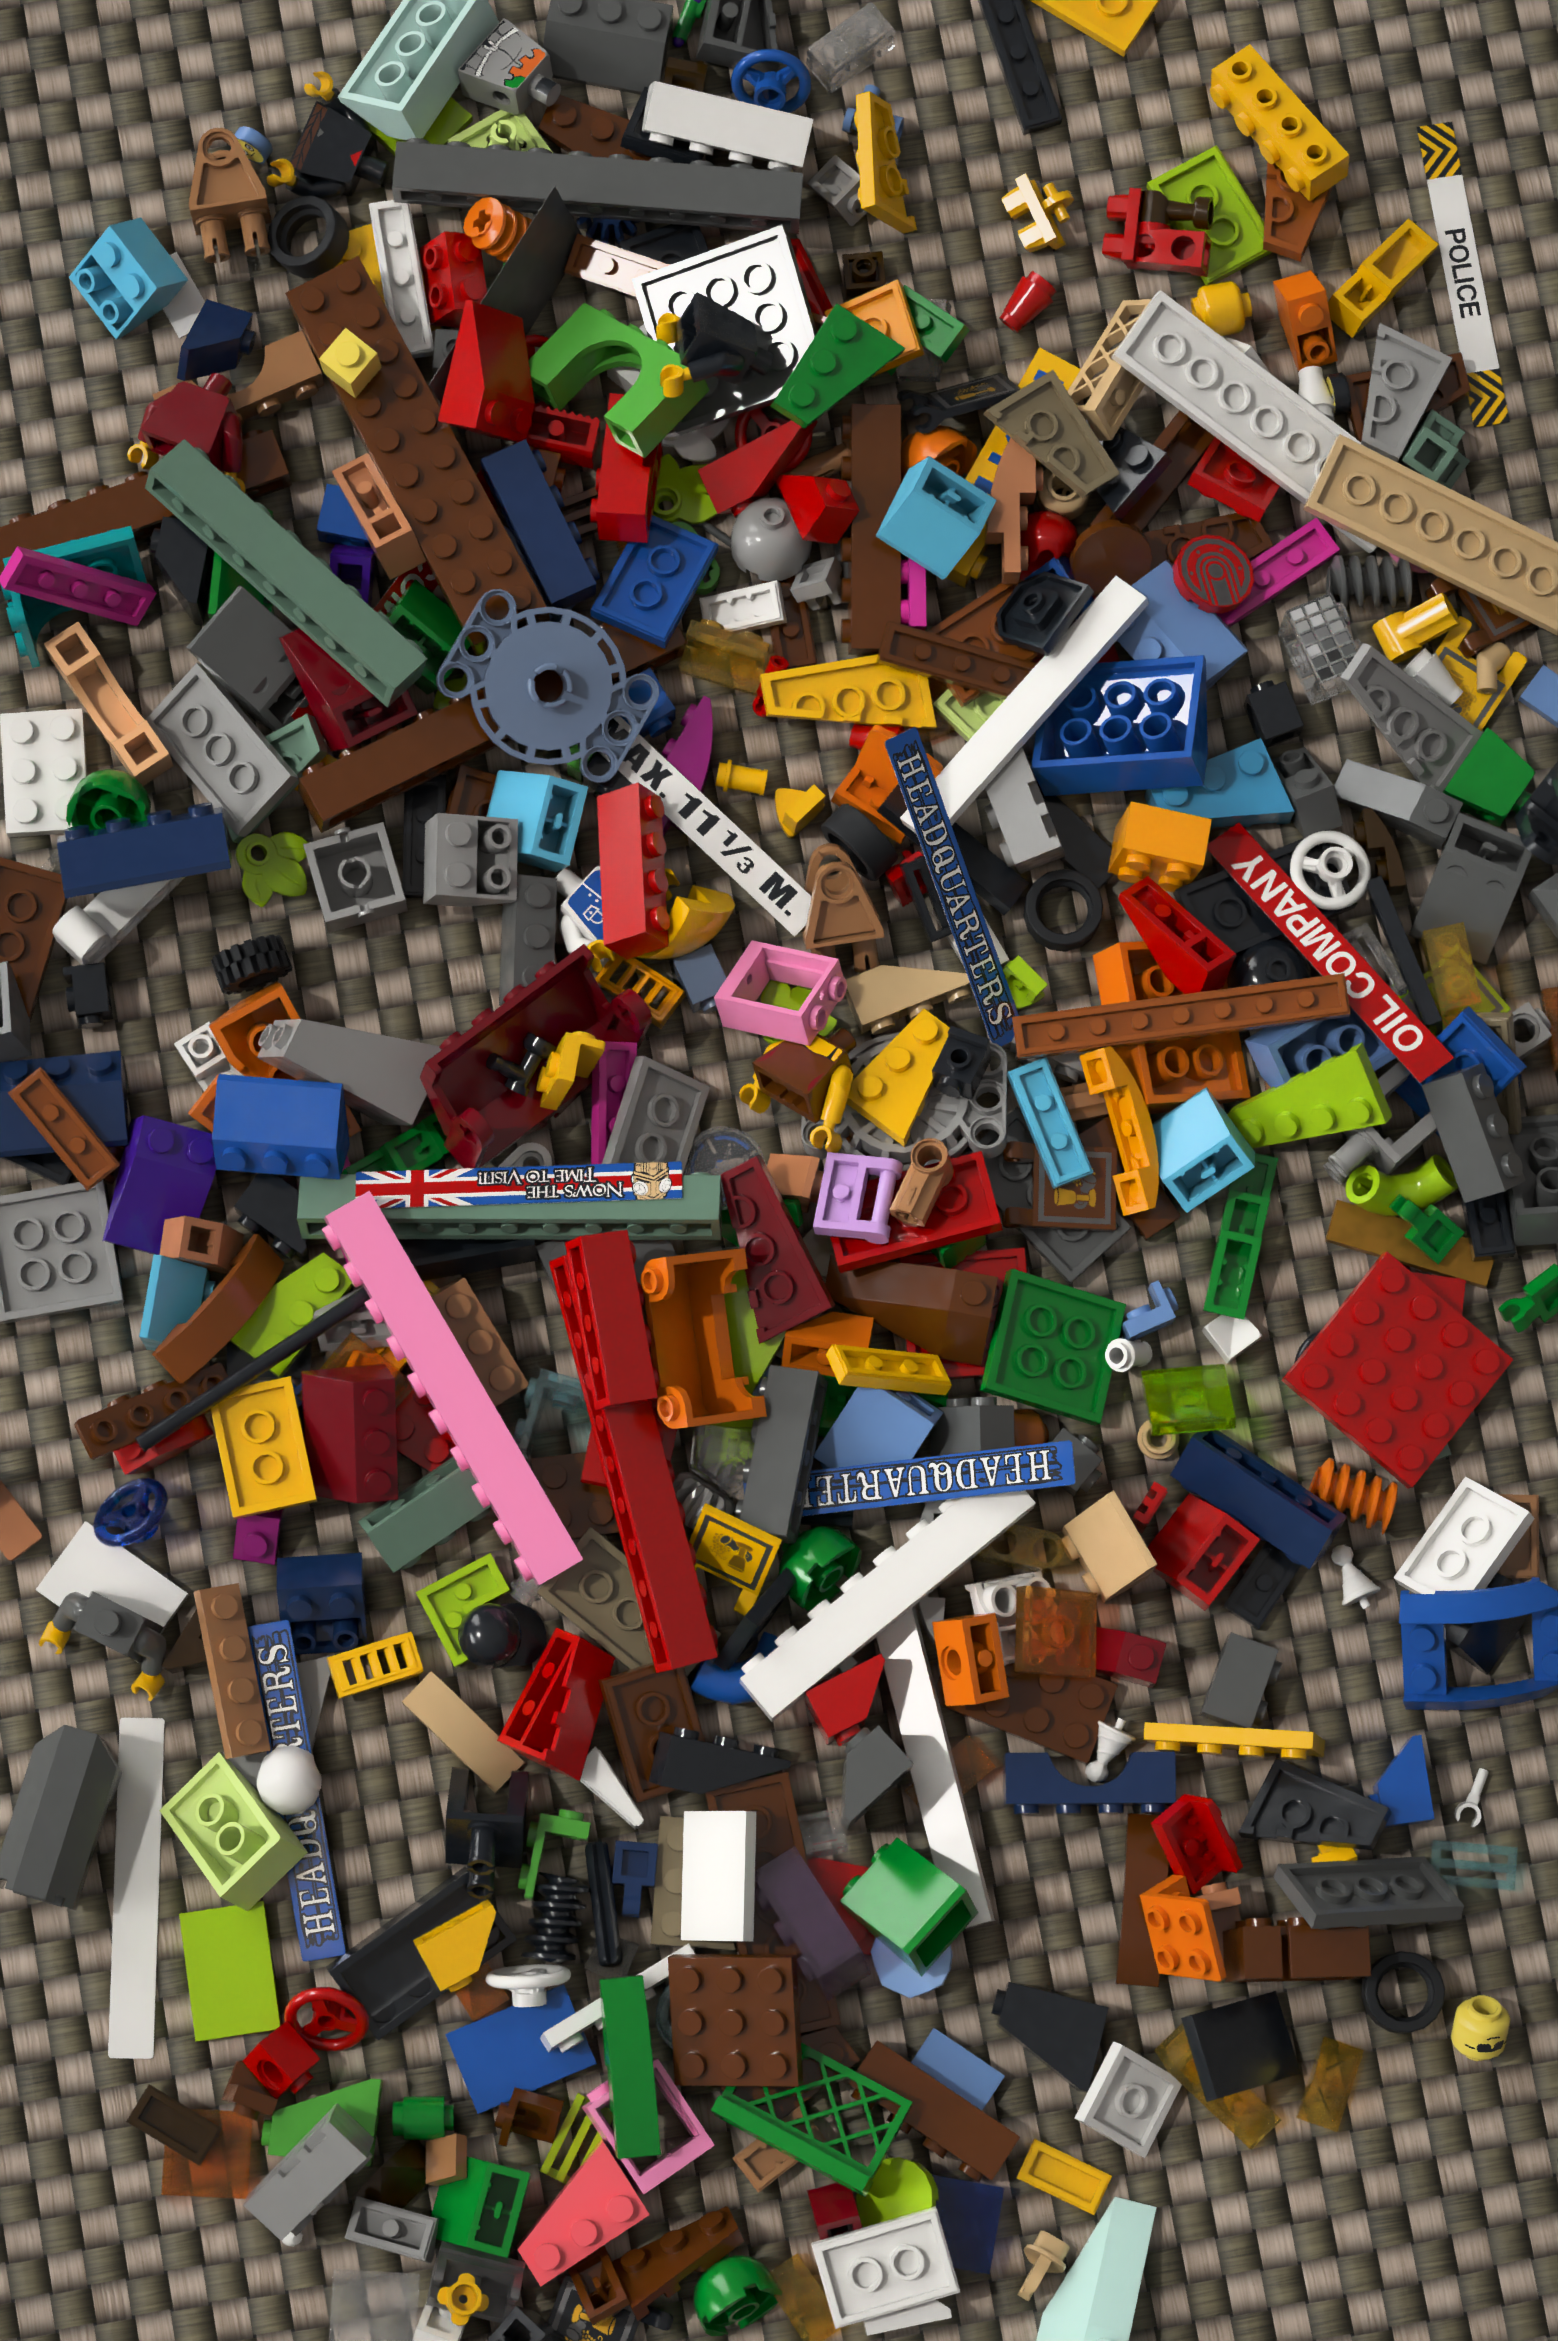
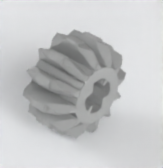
M681 1472L675 1478L673 1483L675 1495L684 1508V1524L694 1530L705 1503L727 1514H733L735 1510L733 1501L707 1481L689 1472Z

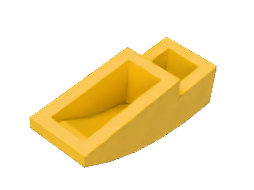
M1408 218L1361 263L1357 272L1331 296L1328 302L1331 320L1353 338L1406 284L1436 250L1439 244Z

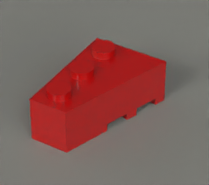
M609 394L608 411L624 394ZM606 423L605 437L602 440L601 446L602 464L596 473V492L598 493V498H592L590 507L591 523H597L599 540L648 543L663 457L662 441L643 458L616 443Z
M556 1628L497 1741L533 1762L580 1781L603 1702V1695L598 1680L610 1677L615 1658L585 1639Z

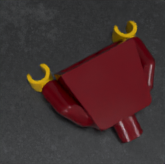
M211 373L203 388L183 381L178 383L171 392L149 403L145 409L138 433V439L141 440L140 444H135L129 448L127 453L129 461L140 463L144 453L141 467L142 469L150 470L159 461V454L165 456L185 439L194 448L197 447L203 450L211 463L219 471H224V475L234 478L245 493L244 482L237 478V472H240L242 469L243 435L241 419L237 415L231 399L227 397L232 388L231 381L221 374Z

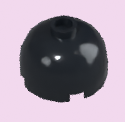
M1279 939L1265 940L1244 950L1233 961L1227 977L1228 988L1311 978V968L1305 956L1291 943Z

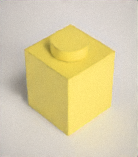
M347 328L340 333L319 358L323 373L354 398L360 394L382 368L378 353Z

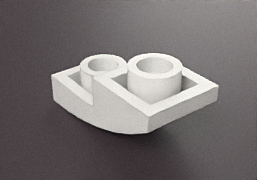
M207 1022L174 1043L203 1091L208 1088L218 1074L243 1076L228 1062L208 1026L210 1022Z

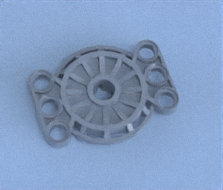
M493 589L481 596L436 675V685L444 696L455 699L470 694L472 708L480 727L490 740L507 754L528 763L543 765L569 763L579 759V769L582 775L587 780L597 783L606 782L616 774L659 697V686L651 676L633 674L626 678L625 665L617 646L605 630L591 619L572 610L555 607L527 609L517 613L516 602L513 596L502 589ZM492 596H501L508 603V613L501 620L491 619L485 611L486 602ZM551 613L562 615L559 623L551 621L536 623L535 619L536 614ZM525 618L526 626L517 628V620ZM571 618L585 623L595 633L589 637L583 631L570 626ZM472 632L482 633L488 641L486 651L480 656L470 655L465 649V639ZM601 639L611 650L616 664H608L605 654L597 645ZM451 668H459L467 676L466 686L459 692L449 691L444 685V675ZM545 670L556 672L563 682L561 695L552 702L539 700L535 691L534 678ZM618 672L619 682L613 684L611 674ZM636 680L645 681L651 688L650 699L643 704L634 703L628 695L630 685ZM483 688L484 698L478 700L477 690ZM487 707L491 719L498 726V730L495 733L486 723L480 708ZM616 716H623L630 723V733L622 740L613 739L608 733L609 721ZM507 735L514 742L526 746L525 754L513 750L501 739ZM578 744V752L571 754L569 747ZM536 749L547 751L559 749L562 757L551 759L534 756ZM595 752L604 753L610 760L609 770L601 776L591 774L587 768V760Z

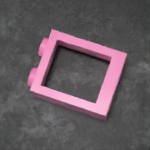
M752 940L714 996V1000L723 1027L810 1046L818 1032L826 1026L828 1017L836 1004L844 998L847 982L843 976L839 959ZM769 980L812 989L799 1011L756 1002Z
M653 2059L655 2083L691 2137L643 2170L639 2171L631 2158L617 2159L615 2155L614 2131L600 2112L602 2108L610 2103L608 2081L587 2094L590 2102L582 2106L584 2112L638 2194L647 2193L715 2146L659 2059Z

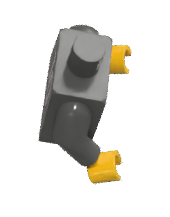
M91 1591L88 1597L78 1592L68 1594L62 1601L53 1621L47 1624L39 1640L41 1647L46 1641L55 1644L58 1647L55 1654H61L71 1635V1629L141 1663L142 1672L132 1684L131 1690L134 1694H137L141 1688L144 1689L149 1695L148 1701L153 1700L165 1683L163 1676L160 1674L166 1652V1640L160 1634L163 1626L94 1591Z

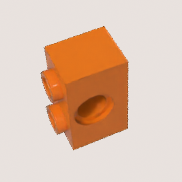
M996 1613L964 1615L932 1622L946 1706L974 1705L1009 1697Z

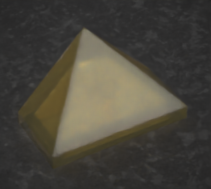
M1323 2036L1296 2118L1337 2132L1364 2050Z

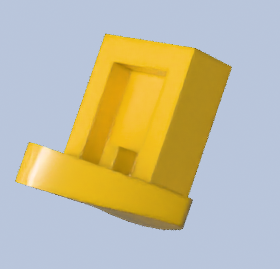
M815 784L806 792L779 788L775 791L776 816L788 838H793L823 810L826 795Z

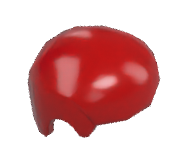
M1036 511L1028 514L1027 531H1020L1021 546H1028L1029 561L1037 560L1039 554L1044 550L1051 551L1054 558L1059 559L1062 553L1073 552L1076 546L1075 541L1079 534L1073 523L1065 516L1051 511Z

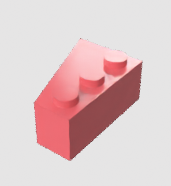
M601 2139L516 2246L540 2287L650 2215L603 2139Z

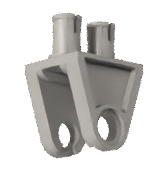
M1400 1061L1378 1079L1385 1099L1410 1075L1407 1068ZM1431 1111L1396 1142H1393L1390 1137L1384 1140L1372 1126L1344 1131L1343 1133L1348 1137V1141L1333 1155L1331 1154L1328 1157L1329 1162L1323 1165L1325 1171L1339 1185L1343 1184L1345 1179L1366 1161L1372 1163L1381 1172L1390 1175L1437 1131Z

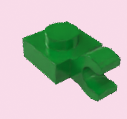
M1399 1194L1389 1206L1391 1210L1412 1226L1404 1237L1437 1264L1443 1260L1465 1233L1432 1204L1422 1212L1414 1203L1406 1200Z
M1555 1263L1522 1288L1526 1295L1524 1298L1509 1299L1499 1307L1498 1310L1503 1320L1507 1322L1511 1319L1518 1333L1527 1329L1537 1317L1545 1323L1558 1313V1266Z

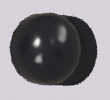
M486 1603L477 1606L463 1617L458 1629V1641L466 1657L480 1667L491 1669L520 1667L531 1664L541 1656L547 1639L546 1629L540 1616L530 1607L520 1603Z

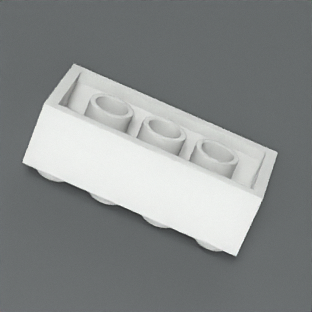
M654 81L649 85L642 131L650 133L649 141L673 146L674 139L689 142L690 151L712 155L713 149L729 152L728 159L739 163L752 165L753 158L768 161L767 169L770 170L774 167H788L791 169L794 167L799 169L803 167L813 119Z

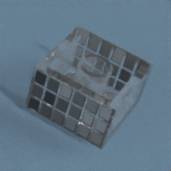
M1332 592L1286 610L1278 631V635L1311 706L1349 690L1340 677L1362 646L1358 638L1353 640L1347 627L1350 624L1348 612L1341 601L1336 603Z

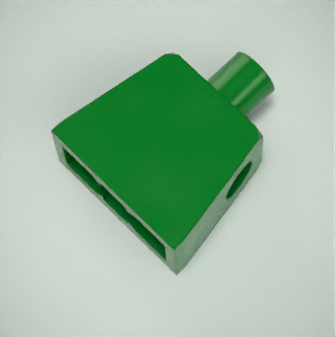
M1487 727L1443 793L1463 802L1461 811L1500 827L1512 810L1517 814L1532 795L1525 789L1536 772L1497 734Z

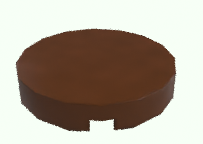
M1109 519L1095 523L1083 531L1075 541L1076 546L1073 549V553L1071 551L1069 558L1075 581L1088 584L1094 591L1092 595L1097 597L1115 576L1131 586L1148 574L1152 562V553L1146 536L1137 526L1131 523L1130 525L1121 523L1120 520Z

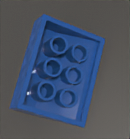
M1205 656L1096 663L1036 730L1031 769L1044 796L1204 786L1208 755Z

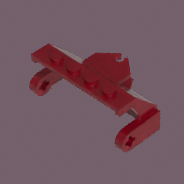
M585 944L581 945L556 964L552 960L545 964L535 974V981L527 987H524L522 984L514 987L503 998L505 1002L495 1011L490 1007L482 1011L472 1021V1028L462 1035L459 1031L450 1035L440 1045L441 1051L425 1062L420 1079L443 1132L447 1136L444 1146L464 1169L483 1168L523 1136L544 1128L552 1116L557 1118L586 1088L592 1085V1072L588 1078L575 1076L572 1086L557 1110L540 1107L543 1092L536 1089L541 1068L547 1066L548 1059L542 1058L527 1086L530 1091L527 1097L505 1086L507 1077L498 1071L495 1072L486 1067V1061L490 1054L496 1053L502 1056L503 1059L520 1065L527 1052L523 1041L528 1031L555 1046L559 1045L566 1032L582 1031L594 1035L597 1040L637 1043V1050L639 1049L652 1022L649 1007L635 991L628 988L612 999L610 1004L589 969L594 955Z

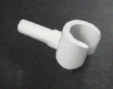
M1479 1768L1466 1801L1461 1802L1455 1808L1454 1814L1457 1821L1460 1819L1461 1811L1466 1807L1473 1808L1476 1813L1471 1827H1475L1481 1821L1482 1815L1478 1804L1489 1771Z

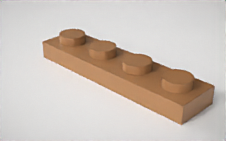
M239 1583L194 1591L225 1759L270 1751Z

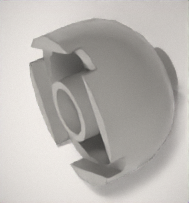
M776 497L762 498L750 503L738 514L731 532L732 557L739 569L745 573L747 569L751 573L758 574V579L782 581L797 575L803 569V564L810 558L812 553V541L802 540L785 500Z

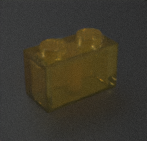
M1464 922L1422 931L1421 942L1435 1004L1441 1018L1459 1015L1468 1006L1473 1011L1480 1010L1482 1001Z

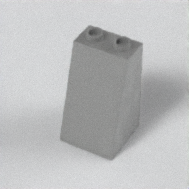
M305 1019L274 1020L273 1024L266 1026L259 1039L258 1045L261 1047L257 1058L298 1080L342 1083L345 1105L383 1125H413L427 1095L420 1075L425 1062L440 1052L441 1049L439 1048L440 1046Z

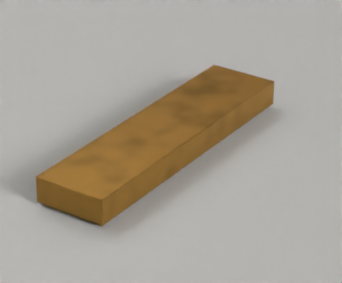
M1340 1200L1336 1201L1325 1242L1375 1257H1380L1382 1253L1388 1251L1403 1265L1440 1276L1460 1278L1466 1280L1467 1284L1485 1289L1487 1287L1494 1259L1473 1262L1468 1238L1461 1237L1443 1260L1437 1264L1404 1237L1412 1227L1405 1220L1394 1216H1381L1366 1211L1357 1205Z

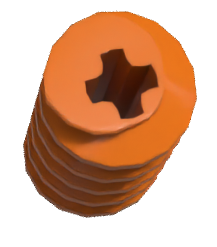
M485 197L477 201L468 211L463 230L467 236L472 238V243L475 247L485 250L489 255L496 256L502 262H507L531 224L532 219L523 216L522 213L502 204L495 198Z
M1328 1458L1321 1467L1318 1466L1308 1490L1326 1503H1334V1508L1341 1513L1346 1508L1350 1509V1522L1353 1524L1362 1514L1366 1515V1529L1370 1530L1378 1520L1381 1521L1382 1535L1390 1522L1398 1497L1397 1483L1391 1482L1383 1491L1382 1478L1375 1476L1367 1485L1366 1472L1364 1470H1359L1351 1479L1350 1465L1345 1463L1337 1472H1334L1333 1458Z

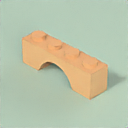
M76 622L44 643L49 658L130 775L134 776L144 786L174 766L169 752L147 720L140 715L124 693L102 655L79 622Z

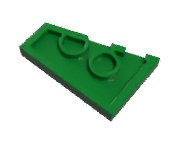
M836 303L770 407L806 429L842 401L846 395L862 383H865L890 361L892 362L901 355L905 348Z

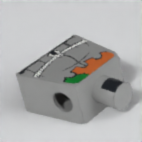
M505 18L502 19L458 69L463 96L514 115L522 114L534 99L547 106H552L557 101L561 92L560 84L551 80L553 73L548 52Z

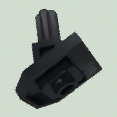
M1046 571L1021 581L996 614L999 635L1005 643L1049 656L1064 633L1076 621V616L1094 591L1088 584Z

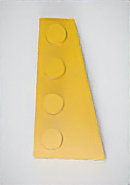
M878 654L764 673L759 676L767 717L903 726L907 728L916 727L933 730L937 728L928 677L876 663Z

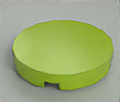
M901 2157L884 2159L872 2180L874 2183L866 2198L858 2193L856 2195L857 2210L863 2227L935 2207L936 2200L939 2201L938 2188L932 2174L922 2164Z

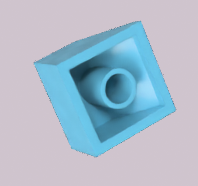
M153 1255L139 1335L147 1350L155 1351L177 1324L186 1323L216 1288V1281H210L211 1275L207 1268L163 1255Z

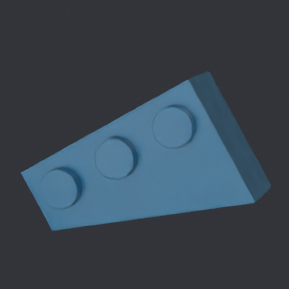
M1261 738L1207 760L1204 786L1146 789L1144 796L1147 804L1150 806L1212 819L1210 830L1214 827L1234 826L1238 822L1243 827L1265 823L1290 824L1295 812Z

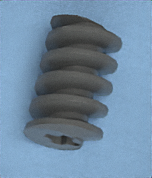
M1335 555L1327 569L1326 596L1331 595L1333 600L1335 595H1339L1342 607H1347L1351 595L1356 597L1359 607L1364 606L1367 596H1372L1375 608L1380 607L1384 596H1388L1391 608H1396L1399 598L1404 597L1409 609L1412 597V571L1409 561L1399 558L1394 568L1391 557L1384 556L1378 567L1375 557L1368 556L1362 567L1359 557L1352 555L1345 567L1342 556Z

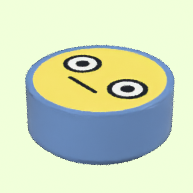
M243 126L239 127L234 134L246 156L252 162L258 164L265 163L273 151L269 140L255 129Z

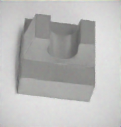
M834 556L803 565V569L796 575L790 589L797 603L805 601L812 610H817L821 608L824 600L823 596L825 595L831 598L834 605L841 603L840 574L842 567L837 558Z

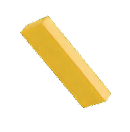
M832 1344L826 1353V1357L839 1385L946 1395L952 1386L938 1355Z

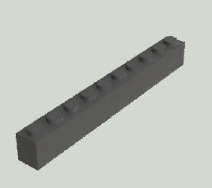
M411 138L406 142L396 141L392 191L393 200L396 203L471 208L480 199L492 197L515 211L538 213L555 186L570 214L576 217L766 231L783 224L787 227L788 233L799 234L803 173L795 172L788 167L760 170L742 163L733 164L731 167L714 166L713 163L703 160L683 164L674 163L671 159L664 157H654L649 161L633 160L632 157L624 154H613L606 158L594 157L585 151L555 154L545 148L517 151L499 144L490 145L487 148L471 147L469 144L460 141H452L447 143V145L430 144L425 139Z

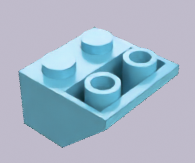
M142 218L109 225L69 276V279L115 339L122 338L166 307L188 281L187 277Z
M929 456L908 469L876 537L943 580L980 535L996 499Z
M499 770L487 817L518 819L517 861L556 873L570 866L588 787L551 775Z
M1207 1087L1152 1124L1158 1151L1159 1176L1186 1213L1255 1167V1151Z

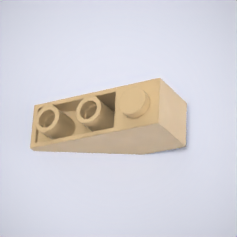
M880 965L846 979L847 989L845 996L861 1034L871 1030L873 1035L880 1034L895 1026L894 1021L909 1015L911 1020H913L923 1009L931 1013L934 1011L933 1005L948 1000L949 1005H952L972 996V988L966 973Z

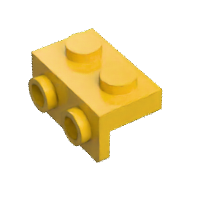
M566 1032L556 1051L550 1053L547 1066L541 1068L536 1089L543 1092L540 1107L556 1111L572 1086L575 1076L589 1077L605 1051L606 1042L597 1040L594 1035L587 1032Z

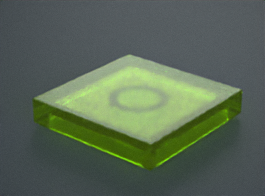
M1224 1364L1141 1371V1383L1152 1436L1236 1428V1416Z

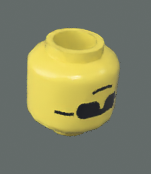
M1478 1995L1463 2001L1456 2009L1451 2033L1454 2047L1461 2054L1474 2061L1489 2060L1499 2056L1504 2051L1510 2025L1508 2011L1496 1999L1485 1995Z

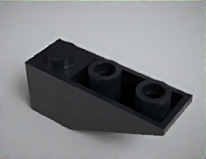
M675 1727L674 1734L659 1733L649 1782L660 1786L703 1794L790 1768L791 1761L778 1758L779 1749L754 1744L753 1752L738 1749L739 1740L715 1735L713 1743L698 1740L700 1735L698 1731Z

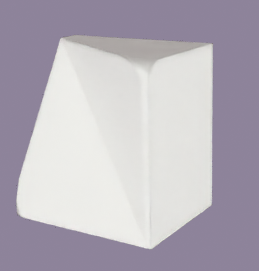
M1220 1315L1202 1329L1203 1334L1226 1364L1259 1341L1263 1336L1246 1316L1242 1320Z

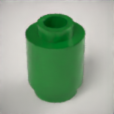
M445 2096L404 2097L403 2101H393V2136H404V2140H434L445 2137L446 2131H454V2105H446Z

